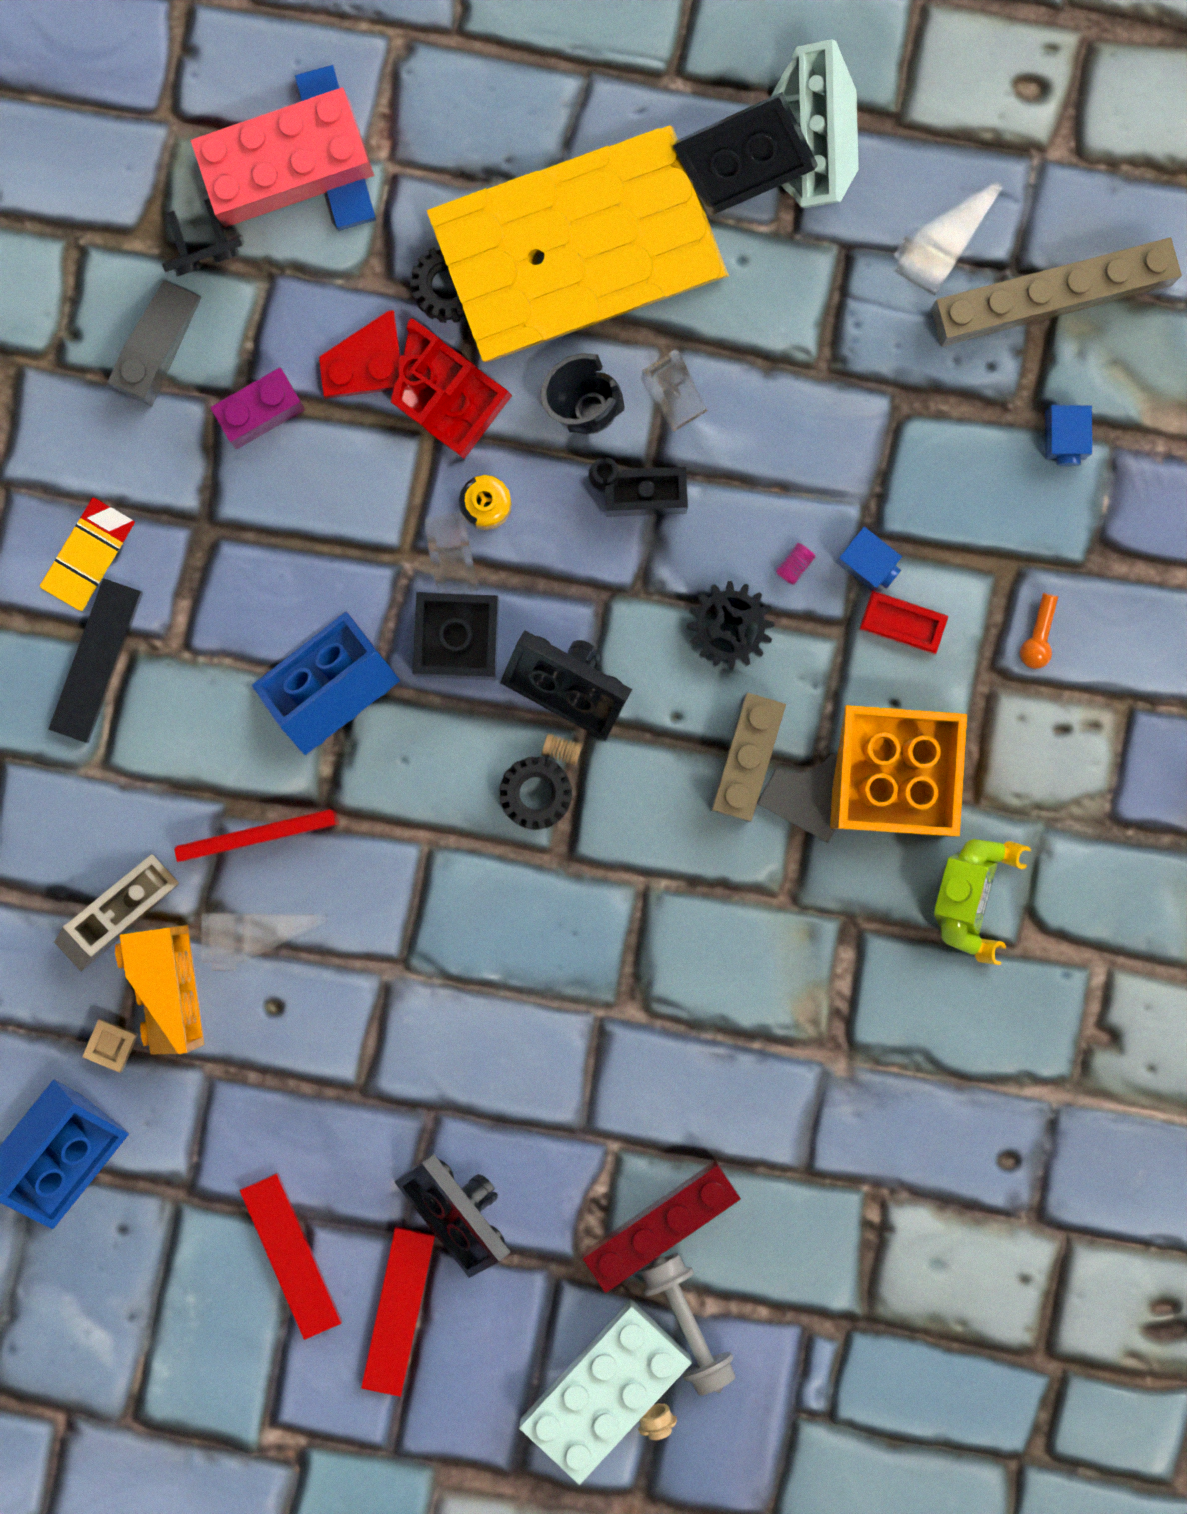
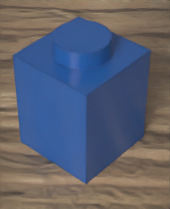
M1051 405L1045 411V460H1056L1057 466L1081 465V460H1086L1092 455V405Z
M863 527L835 563L868 589L875 591L880 584L887 589L897 577L901 569L896 564L902 556L866 527Z

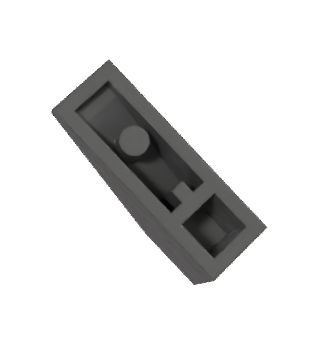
M167 281L162 282L126 341L108 380V383L116 391L149 406H153L201 297Z

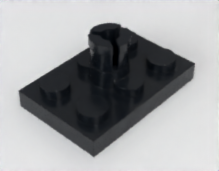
M783 92L687 135L673 144L709 217L812 172L818 166Z
M524 630L519 638L500 681V684L604 741L609 736L633 690L622 684L616 677L606 675L594 668L598 664L601 655L598 650L592 652L595 647L592 644L583 640L573 641L568 653L551 645L545 638L535 636Z
M433 1154L405 1172L394 1182L469 1278L499 1263L510 1253L501 1232L496 1227L489 1225L481 1215V1211L493 1204L498 1198V1194L493 1192L495 1189L493 1184L483 1175H475L461 1189L454 1180L451 1168L444 1161L438 1160Z

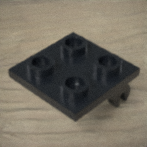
M208 198L204 202L218 244L189 253L175 211L168 212L166 215L180 256L163 263V269L165 272L174 270L176 276H181L202 267L200 260L213 256L215 263L236 257L239 254L237 247L243 246L245 243L243 235L227 240L223 226L215 216L210 199Z

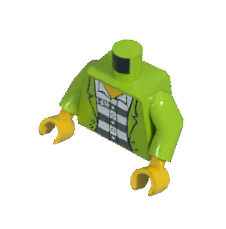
M972 839L964 844L960 852L948 858L934 910L936 921L941 927V938L946 944L968 954L975 955L978 962L1001 965L1002 962L995 959L996 948L1006 949L1005 943L981 939L979 933L998 862L1021 870L1025 869L1027 864L1019 862V857L1023 851H1031L1030 847L1013 841H1007L1003 844Z

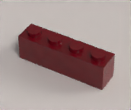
M715 1160L583 1251L582 1259L604 1292L607 1293L741 1200L739 1193Z

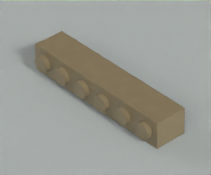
M1169 237L936 299L931 307V312L940 345L944 347L1170 287L1182 274L1172 238Z

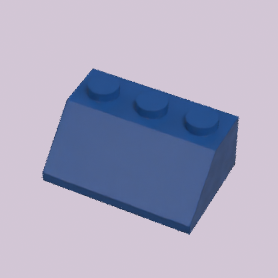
M346 611L251 686L280 728L300 751L307 755L347 722L353 720L375 700L385 695L401 680Z
M53 1079L0 1145V1203L54 1229L120 1147L129 1133L82 1094Z

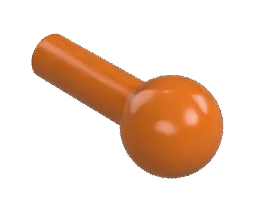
M1049 593L1042 594L1032 638L1027 639L1020 648V658L1029 668H1043L1052 658V648L1047 641L1059 596Z

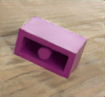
M281 367L210 407L230 443L236 450L306 410Z

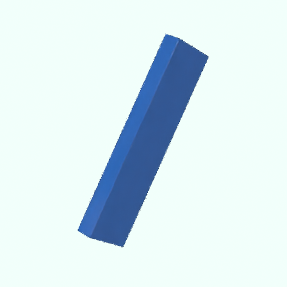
M333 65L295 75L301 101L340 88ZM365 178L327 191L338 231L376 221Z

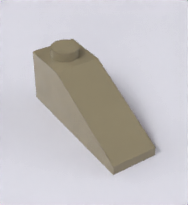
M151 854L63 926L54 943L82 972L120 939L121 934L127 933L178 886L179 882Z

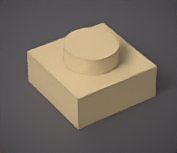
M98 1019L82 1057L120 1073L125 1067L138 1034L106 1020Z

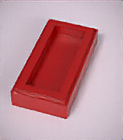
M872 590L858 630L936 655L949 616Z

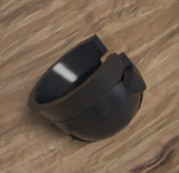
M580 353L566 357L554 365L544 378L540 391L542 406L547 414L567 428L569 433L574 432L585 435L598 433L608 428L613 423L615 417L625 409L623 394L618 382L606 373L597 372L603 368L598 354Z

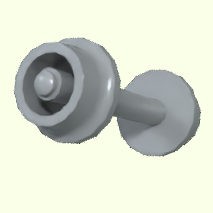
M678 1253L666 1257L659 1256L654 1259L652 1264L641 1270L646 1284L643 1292L645 1296L665 1292L698 1364L683 1374L684 1380L690 1381L693 1384L698 1395H705L711 1392L721 1393L723 1387L736 1378L731 1366V1361L734 1357L731 1352H724L715 1356L711 1355L679 1286V1283L694 1274L692 1267H686Z

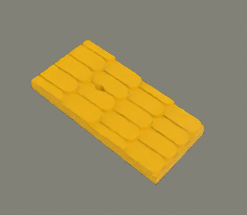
M671 125L654 129L611 146L602 147L549 168L531 172L494 187L479 190L426 210L483 362L499 359L729 277L702 202L673 147L678 138ZM543 252L544 259L542 263L538 265L537 257L540 253Z

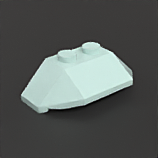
M831 39L797 46L792 55L793 60L783 72L772 94L774 96L783 92L818 164L814 171L781 185L803 208L841 202L859 170L856 88L837 42Z

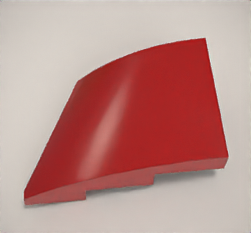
M411 318L407 323L408 336L404 355L400 356L398 365L399 378L394 384L391 403L432 436L465 459L513 395L480 371L469 360L446 345L438 336Z

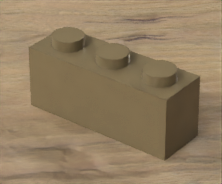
M748 692L745 694L710 811L747 822L752 821L785 711V703Z

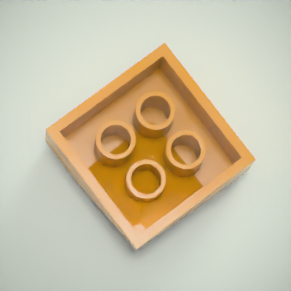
M845 705L832 787L830 829L959 837L967 714Z
M188 925L121 934V943L115 944L116 962L119 969L124 968L125 977L135 990L138 1006L144 1005L146 1021L140 1023L143 1046H149L150 1054H183L205 1045Z

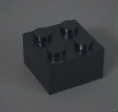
M416 592L413 675L415 677L496 680L500 604L498 595Z

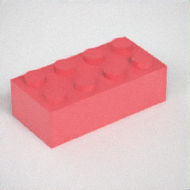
M343 87L190 140L214 214L224 228L327 193L328 190L375 176L351 102Z

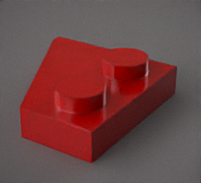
M394 310L385 312L319 356L325 399L393 390L394 384L399 378L398 365L400 360Z

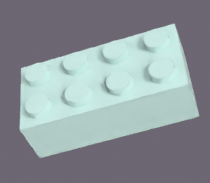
M630 1299L521 1417L519 1429L580 1485L692 1364L691 1356Z

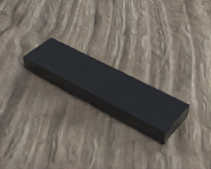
M103 578L48 730L89 744L141 601L142 591Z

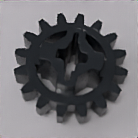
M728 581L723 592L714 584L711 586L712 596L710 598L701 593L698 595L697 599L702 607H691L689 613L697 618L696 622H690L686 625L687 630L696 631L697 634L689 643L691 646L702 645L703 649L698 656L699 658L703 659L708 654L714 656L712 661L713 667H717L721 660H727L728 669L733 670L736 660L739 659L747 667L750 665L749 655L751 653L759 658L764 654L759 644H770L772 641L770 636L764 634L765 630L775 626V622L765 620L764 618L772 610L771 606H759L758 602L762 597L760 592L753 597L747 595L748 584H744L740 591H734L732 581ZM727 599L741 601L750 608L742 611L731 607ZM713 605L717 615L715 622L704 629L703 621L705 614ZM724 614L729 616L732 621H740L741 624L736 629V638L732 636L730 631H721L720 627L725 622ZM757 623L755 639L748 646L744 636L747 627ZM717 640L727 643L733 652L721 651L711 643Z

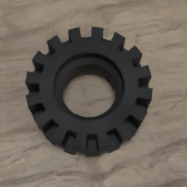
M435 247L428 250V255L424 257L422 254L418 258L417 266H413L410 282L414 300L419 309L424 311L427 317L432 320L437 318L441 323H446L447 320H453V323L459 322L460 318L466 315L458 295L451 299H443L438 297L432 290V281L435 275L449 269L441 249L435 250Z
M527 757L515 762L505 772L500 782L499 799L503 811L514 823L521 827L532 830L549 828L559 822L570 807L572 788L568 775L557 763L544 757ZM530 778H542L551 787V799L541 809L528 808L521 801V786Z

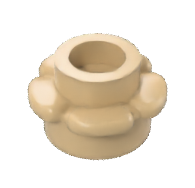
M654 1404L639 1420L640 1427L638 1431L643 1436H649L651 1440L666 1438L672 1433V1428L677 1423V1417L673 1416L667 1404Z

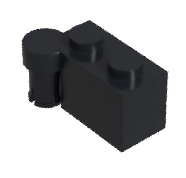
M606 457V459H597L589 469L588 478L590 485L596 491L605 493L606 517L687 513L686 467L622 469L620 473V469L614 460Z

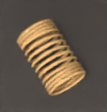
M548 733L541 755L545 757L548 755L549 758L552 752L551 758L555 755L556 760L559 755V761L563 755L562 762H564L566 757V763H568L570 757L569 764L575 766L582 743L574 741L572 744V740L566 739L565 741V738L561 741V737L558 739V736H555L554 738L553 734Z

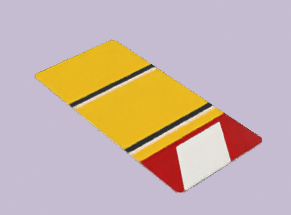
M92 498L41 582L40 588L75 609L83 611L135 522L98 499Z

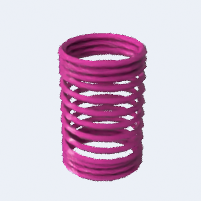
M797 543L794 546L795 549H792L793 552H790L791 555H788L790 559L785 558L786 561H783L782 567H778L776 570L779 576L792 585H795L797 580H799L798 577H801L800 574H803L805 569L816 558L813 552L800 543Z

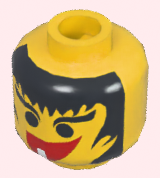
M481 475L473 477L465 483L459 496L462 516L468 524L476 529L491 530L498 528L505 523L511 513L512 501L509 490L501 480L494 476ZM484 495H491L492 498H485ZM479 497L482 499L480 505L477 503ZM486 503H491L489 506L484 507Z

